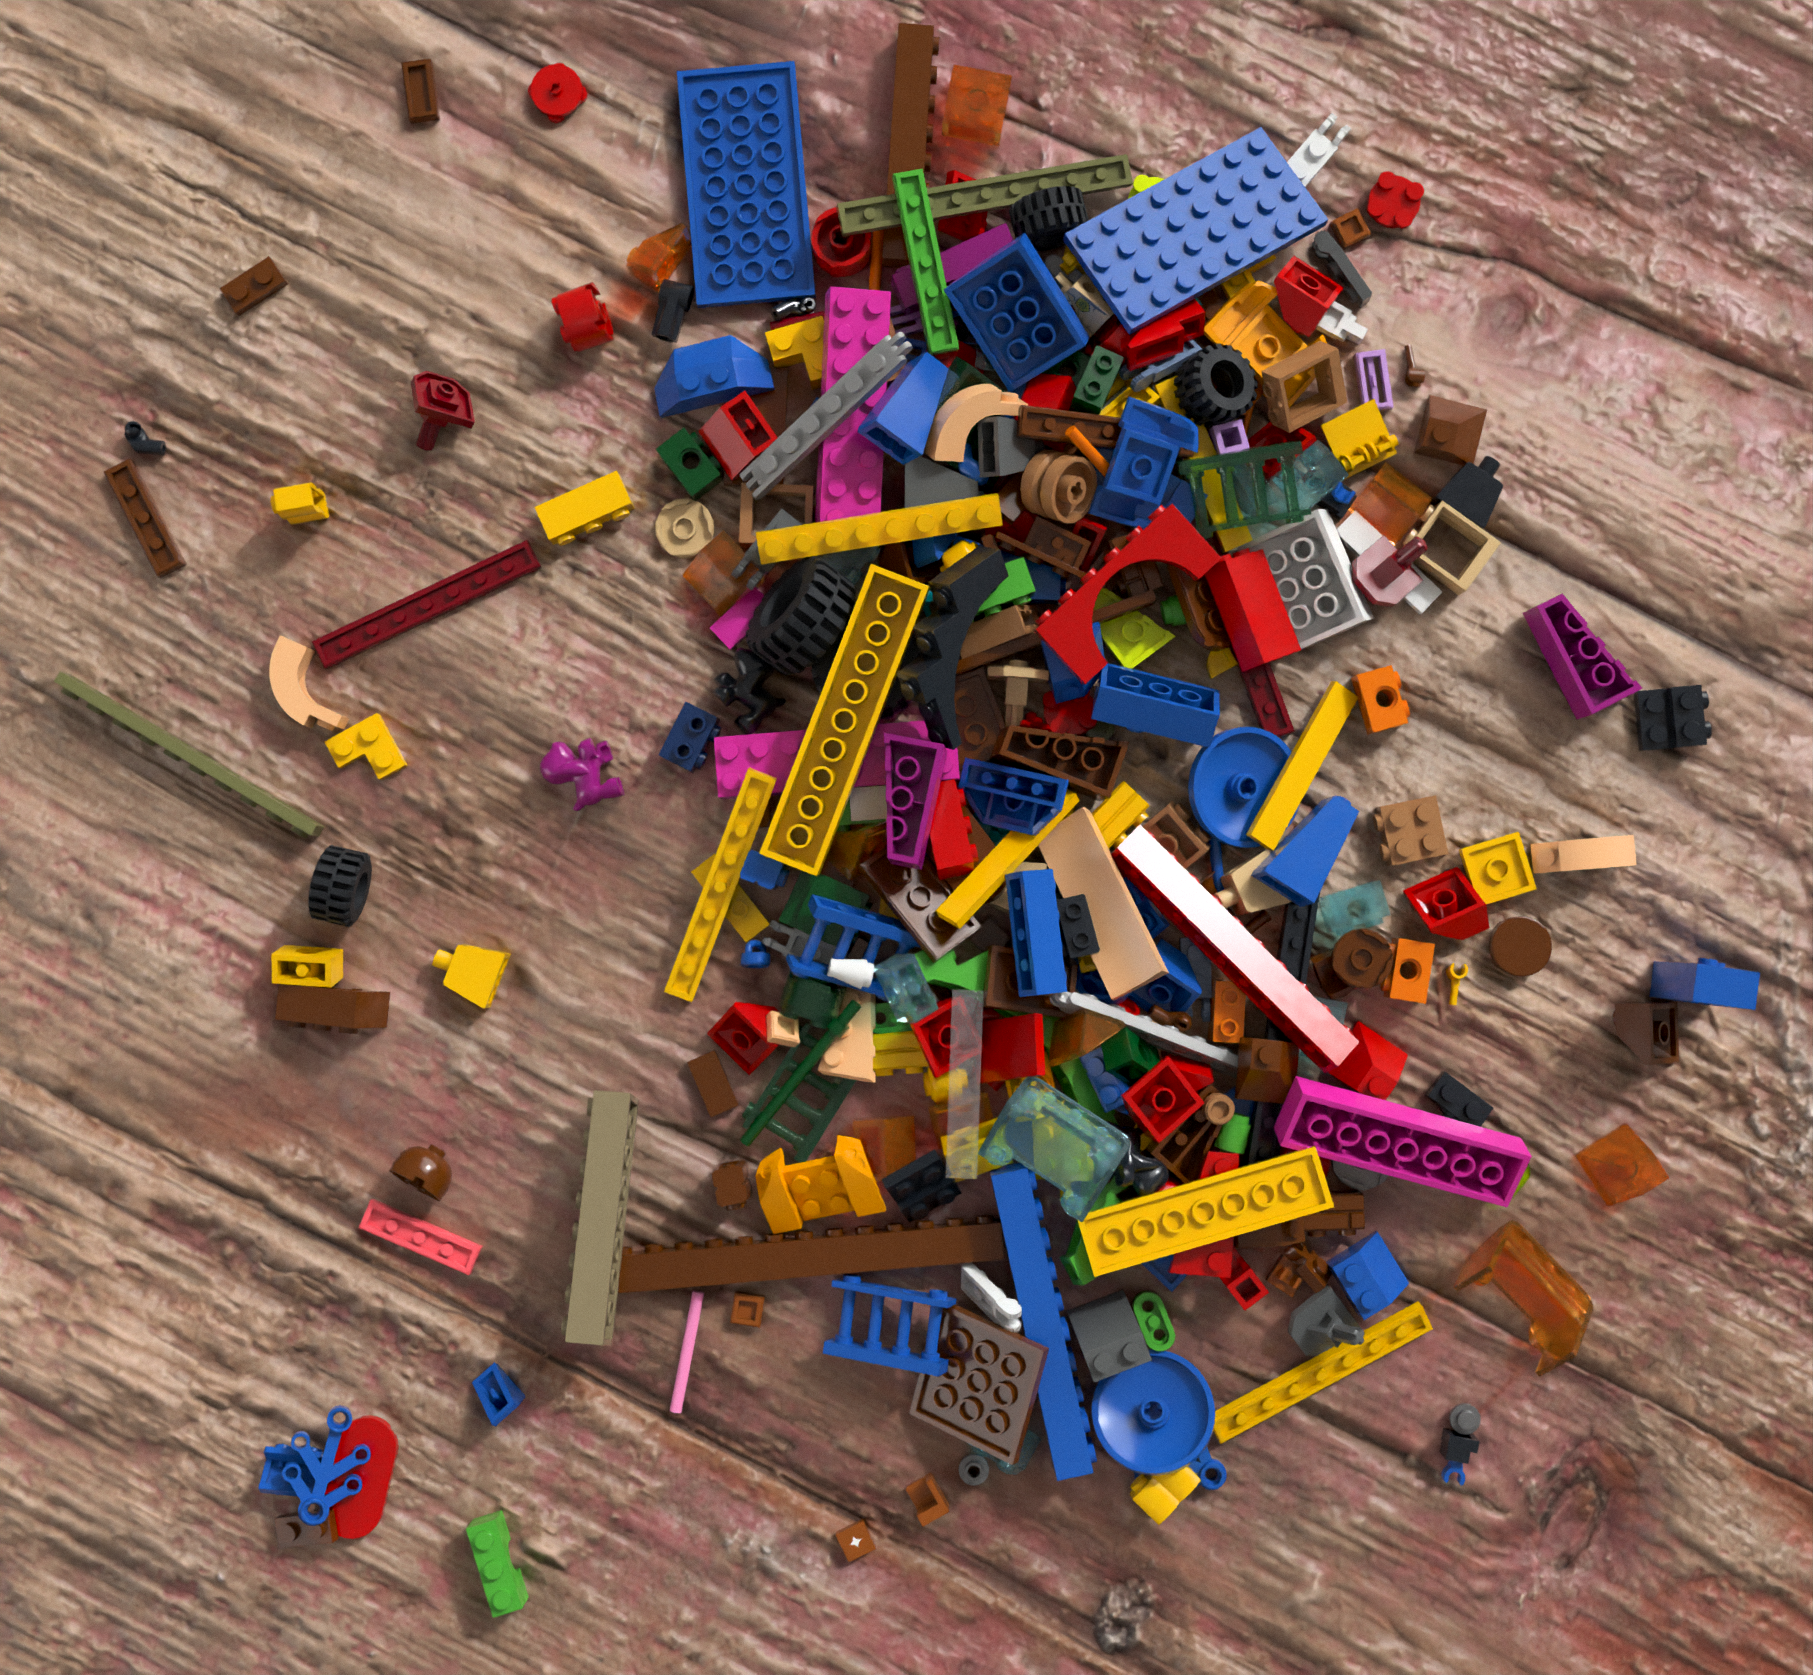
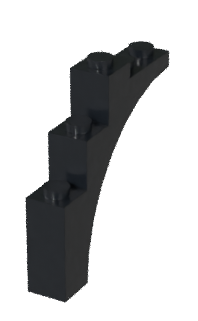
M978 546L929 581L933 600L938 609L913 627L917 646L921 650L922 655L897 672L901 685L900 689L906 700L918 702L919 712L924 718L929 739L931 742L944 744L947 749L954 750L962 744L956 722L954 696L956 671L967 631L987 597L1009 576L1001 550L998 548Z

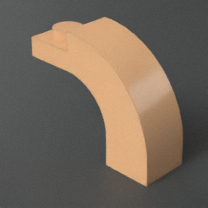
M979 384L967 387L950 397L937 411L927 438L925 454L934 461L963 462L967 436L978 421L991 415L1018 416L1019 406H1028V404L1019 399L1018 394L1001 392L1002 390L992 384Z
M280 635L273 649L269 667L272 691L279 705L291 718L304 726L313 728L318 718L316 724L333 731L335 726L345 729L349 718L317 704L307 691L305 676L315 651Z

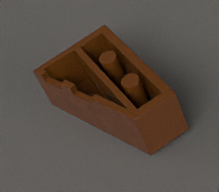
M279 984L275 1019L287 1021L288 1027L305 1028L306 1023L313 1024L314 1030L331 1031L332 1026L339 1027V1033L358 1034V1028H387L390 992Z
M1211 1084L1196 1091L1203 1101L1212 1093H1220ZM1201 1106L1160 1143L1152 1140L1145 1150L1154 1158L1160 1160L1184 1184L1197 1180L1206 1151H1209L1214 1137L1217 1138L1222 1125H1216L1208 1121L1203 1115Z

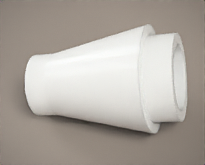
M831 958L827 976L834 977L859 989L862 987L869 988L873 977L874 964L867 963V959Z

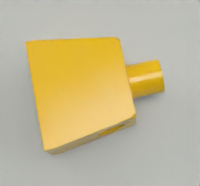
M458 944L454 955L439 949L434 957L432 966L447 971L443 981L444 986L485 1009L490 1008L511 954Z

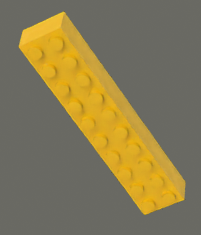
M870 565L759 854L815 876L820 874L896 679L897 672L914 632L913 627L918 622L929 594V586L876 565Z

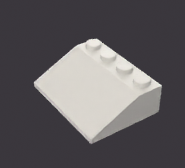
M1328 509L1314 510L1253 539L1251 542L1237 547L1239 551L1249 548L1250 552L1263 549L1301 649L1374 619L1364 594L1353 582L1352 565Z

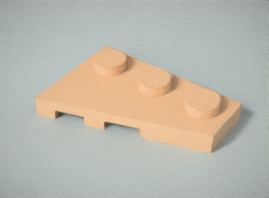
M845 986L835 1016L838 1017L851 1000L859 1003L861 1008L848 1023L849 1028L841 1038L837 1037L823 1054L818 1071L823 1075L875 1083V1072L873 1071V1058H875L873 1030L876 1028L875 994Z

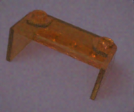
M1514 1220L1507 1222L1498 1228L1465 1261L1453 1288L1458 1292L1472 1283L1478 1286H1485L1492 1281L1531 1321L1528 1329L1529 1341L1534 1348L1542 1353L1535 1372L1540 1377L1577 1356L1593 1313V1303L1586 1291L1520 1223Z

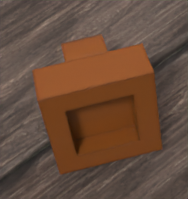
M1282 1254L1265 1278L1266 1281L1292 1298L1304 1281L1296 1271L1298 1265Z

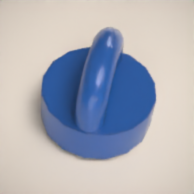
M759 940L747 942L745 953L741 954L740 965L744 968L752 969L768 968L771 963V955L767 953L765 945ZM752 948H758L759 952H752Z

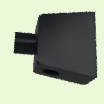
M1485 456L1478 467L1471 462L1466 463L1429 503L1436 506L1443 500L1477 526L1484 529L1503 489V484L1493 477L1499 469L1500 463L1490 456Z

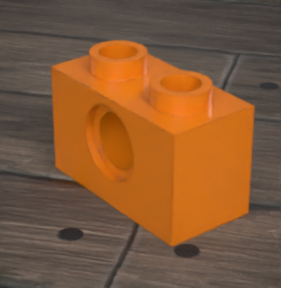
M1392 665L1357 674L1351 678L1355 694L1358 696L1357 701L1367 735L1408 723L1407 717H1410L1409 707L1406 700L1401 699L1399 688L1402 686L1398 672L1393 671ZM1378 692H1383L1388 696L1389 702L1387 707H1381L1377 703L1376 695Z
M1392 938V943H1389L1393 954V965L1390 974L1380 985L1381 991H1384L1383 997L1426 1004L1435 944ZM1404 962H1408L1412 966V974L1406 979L1400 974V967Z
M1211 980L1212 998H1210L1211 1017L1208 1025V1040L1213 1042L1240 1043V1037L1244 1038L1246 995L1232 981Z

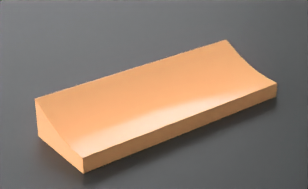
M1081 807L1058 823L1038 846L1049 869H1053L1054 880L1062 897L1067 898L1080 894L1086 896L1100 948L1099 953L1091 955L1111 999L1116 1000L1169 972L1090 810Z

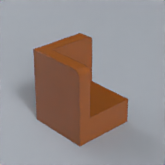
M932 1472L906 1486V1491L917 1509V1517L922 1527L949 1512V1503Z

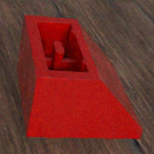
M743 391L721 406L698 431L732 481L737 479L740 473L778 438L746 391Z

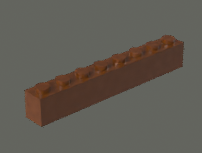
M898 23L887 195L895 194L892 181L893 173L923 169V173L931 170V154L926 153V144L933 141L934 124H928V115L935 112L936 95H930V86L937 83L938 66H932V57L939 54L940 38L934 37V25ZM902 227L885 229L882 266L901 268L910 265Z

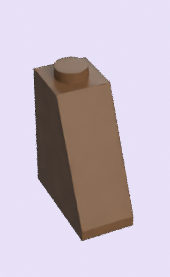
M1014 605L971 623L960 651L961 658H967L1035 633L1033 630L1039 626L1035 620L1040 617L1037 606Z

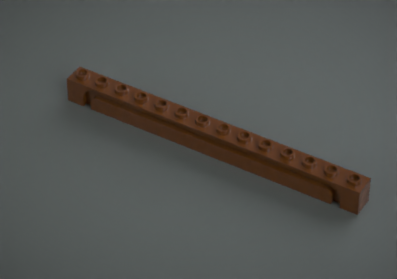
M994 1215L976 1216V1221L964 1222L963 1217L945 1219V1224H934L933 1220H921L915 1222L916 1226L904 1227L903 1223L885 1224L886 1229L873 1230V1225L857 1226L854 1232H843V1228H830L825 1230V1234L813 1235V1231L806 1230L795 1232V1237L783 1238V1233H772L765 1235L763 1240H753V1236L735 1237V1242L723 1243V1239L715 1238L705 1240V1245L693 1246L692 1241H681L674 1243L672 1248H663L662 1244H649L644 1246V1250L632 1251V1246H624L618 1293L1004 1260L1000 1219H994Z

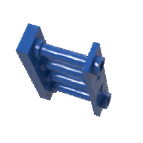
M812 894L808 907L816 921L801 957L787 954L786 961L792 973L800 978L808 979L810 976L875 994L876 997L883 1001L891 1002L893 999L903 1002L904 995L896 981L909 950L913 949L914 946L920 947V945L900 920ZM833 922L842 925L844 928L832 955L833 959L845 958L854 934L858 933L859 930L871 935L862 958L867 959V963H874L882 942L886 941L887 938L897 941L899 945L885 979L881 980L872 977L869 988L862 987L859 989L834 977L827 976L829 965L813 960L826 926Z
M846 1273L843 1274V1277L832 1280L831 1287L844 1289L839 1334H836L834 1338L824 1341L823 1354L938 1377L947 1372L949 1359L939 1358L940 1354L937 1352L942 1309L956 1305L957 1298L947 1297L948 1292L943 1290L930 1289L929 1293L861 1281V1276ZM856 1291L873 1294L868 1336L864 1343L853 1341V1336H851ZM885 1297L901 1300L896 1345H893L892 1348L883 1347L882 1342L879 1341ZM914 1302L931 1305L925 1351H921V1354L910 1352L911 1348L908 1347Z

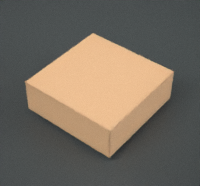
M770 1011L766 1015L768 1042L794 1048L800 1043L798 1016Z

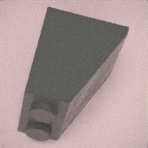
M921 456L905 464V508L984 495V491H978L977 481Z
M1123 1289L1067 1310L1094 1382L1152 1361L1141 1329Z

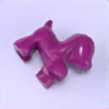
M591 738L581 741L578 745L579 757L575 756L565 743L554 742L549 752L540 762V772L543 778L550 784L575 783L577 801L573 807L574 811H580L586 805L597 804L602 799L617 798L625 795L619 777L610 778L602 785L600 783V767L613 760L612 751L607 740L598 743L596 747H594Z

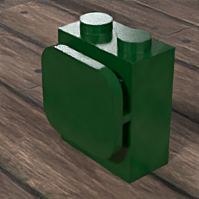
M801 870L779 921L810 935L816 921L808 907L812 894L869 911L873 903L868 902L870 895L821 873L815 876ZM831 922L830 925L826 926L821 941L836 947L844 928L842 925ZM860 931L854 934L850 944L851 947H854Z

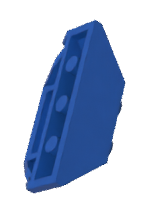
M732 335L674 349L654 390L659 416L663 418L730 401L743 391H746L751 396L775 390L769 360Z
M965 757L958 787L960 789L963 788L971 807L983 824L1036 836L1062 811L1069 780Z

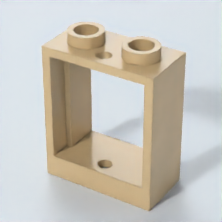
M1442 500L1435 507L1431 504L1420 517V520L1423 521L1417 531L1412 529L1402 543L1406 545L1414 537L1423 539L1437 518H1440L1479 546L1457 578L1425 555H1421L1413 562L1454 593L1460 595L1467 591L1501 542Z

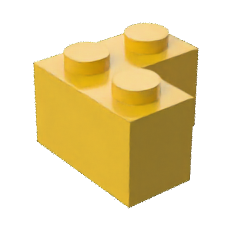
M823 316L765 332L774 367L784 368L804 362L812 390L820 388L824 336Z

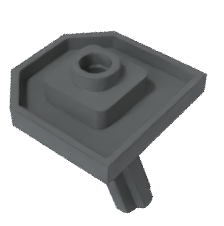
M1328 1284L1324 1289L1312 1295L1291 1312L1287 1332L1306 1356H1317L1332 1347L1338 1348L1342 1342L1351 1345H1361L1364 1342V1331Z

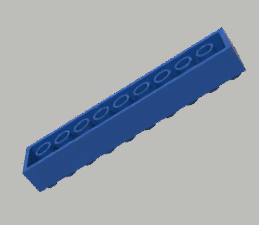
M1025 1162L1005 1165L1000 1169L991 1170L990 1176L1018 1305L1022 1307L1021 1319L1025 1337L1049 1348L1037 1393L1057 1481L1092 1474L1094 1473L1092 1463L1097 1462L1091 1436L1086 1437L1085 1433L1091 1432L1087 1413L1084 1406L1079 1407L1078 1403L1083 1402L1084 1398L1078 1376L1073 1377L1072 1372L1077 1371V1366L1071 1346L1066 1347L1065 1343L1066 1341H1071L1065 1317L1059 1316V1311L1064 1310L1059 1288H1053L1052 1281L1058 1279L1052 1257L1047 1258L1046 1251L1051 1250L1048 1233L1045 1227L1040 1228L1039 1224L1040 1220H1044L1041 1201H1039V1197L1034 1198L1032 1190L1038 1189L1035 1173L1032 1168L1027 1169Z

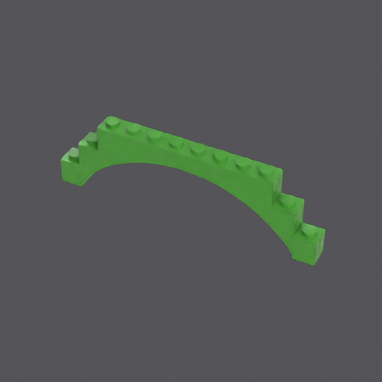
M924 950L905 959L918 986L929 983L946 987L983 1003L988 950L959 965L955 962L956 954L954 950L935 963L932 962ZM993 1009L1004 1018L1027 1015L1025 1013ZM1043 1016L1044 1052H1047L1051 1070L1058 1079L1065 1096H1068L1067 1102L1072 1115L1077 1118H1091L1092 1129L1103 1121H1110L1118 1125L1114 1118L1115 1110L1113 1109L1105 1113L1086 1074L1088 1071L1084 1069L1079 1057L1085 1055V1052L1080 1046L1076 1045L1069 1022L1064 1019ZM1106 1144L1102 1147L1092 1145L1093 1168L1096 1164L1110 1162L1113 1145ZM1115 1176L1107 1185H1096L1094 1180L1082 1181L1078 1215L1123 1202L1119 1197L1117 1198L1116 1194L1129 1186H1117ZM1076 1219L1067 1252L1059 1258L1073 1285H1085L1099 1276L1094 1277L1078 1220Z

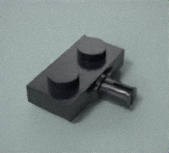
M1445 1071L1440 1073L1425 1095L1438 1106L1443 1113V1117L1479 1127L1482 1126L1494 1109Z

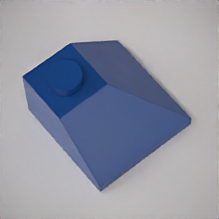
M1099 622L1092 623L1095 642L1105 659ZM1041 640L1045 670L1049 671L1048 683L1055 703L1058 704L1084 697L1098 680L1100 671L1086 684H1081Z
M1161 938L1156 944V948L1169 973L1132 991L1128 998L1147 1012L1153 1004L1167 1012H1186L1200 996L1202 989L1187 956Z

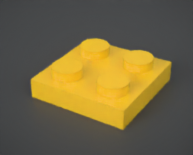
M1519 832L1458 849L1467 879L1486 905L1537 889Z

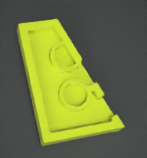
M1102 588L1097 596L1093 611L1123 599L1108 589ZM1138 611L1100 624L1104 644L1122 667L1131 669L1176 637Z

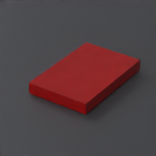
M1033 1013L974 1023L985 1047L983 1051L975 1055L976 1084L1045 1076L1042 1014Z

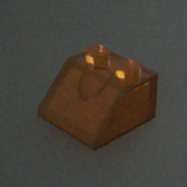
M724 530L698 553L682 575L720 617L751 591L746 587L748 580L759 570L750 563L742 576L736 579L731 575L744 558L745 553ZM765 576L757 584V588L766 580Z

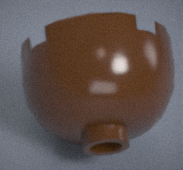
M431 1144L428 1149L414 1146L404 1150L395 1159L389 1172L407 1185L411 1184L417 1188V1191L437 1201H441L442 1197L445 1196L452 1181L451 1167L443 1159L446 1153Z

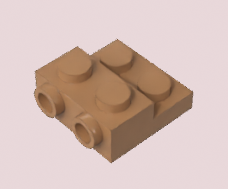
M1436 795L1375 808L1376 814H1373V824L1376 832L1380 831L1382 843L1379 844V852L1382 861H1386L1387 866L1449 854Z
M1171 801L1142 827L1150 831L1155 836L1157 842L1166 851L1175 855L1178 863L1186 869L1210 849L1211 844L1208 841L1211 840V837L1200 825L1196 828L1189 820L1191 814L1182 803L1176 805Z

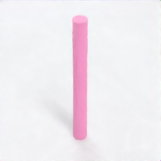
M692 1291L670 1405V1411L673 1413L682 1412L704 1298V1292Z

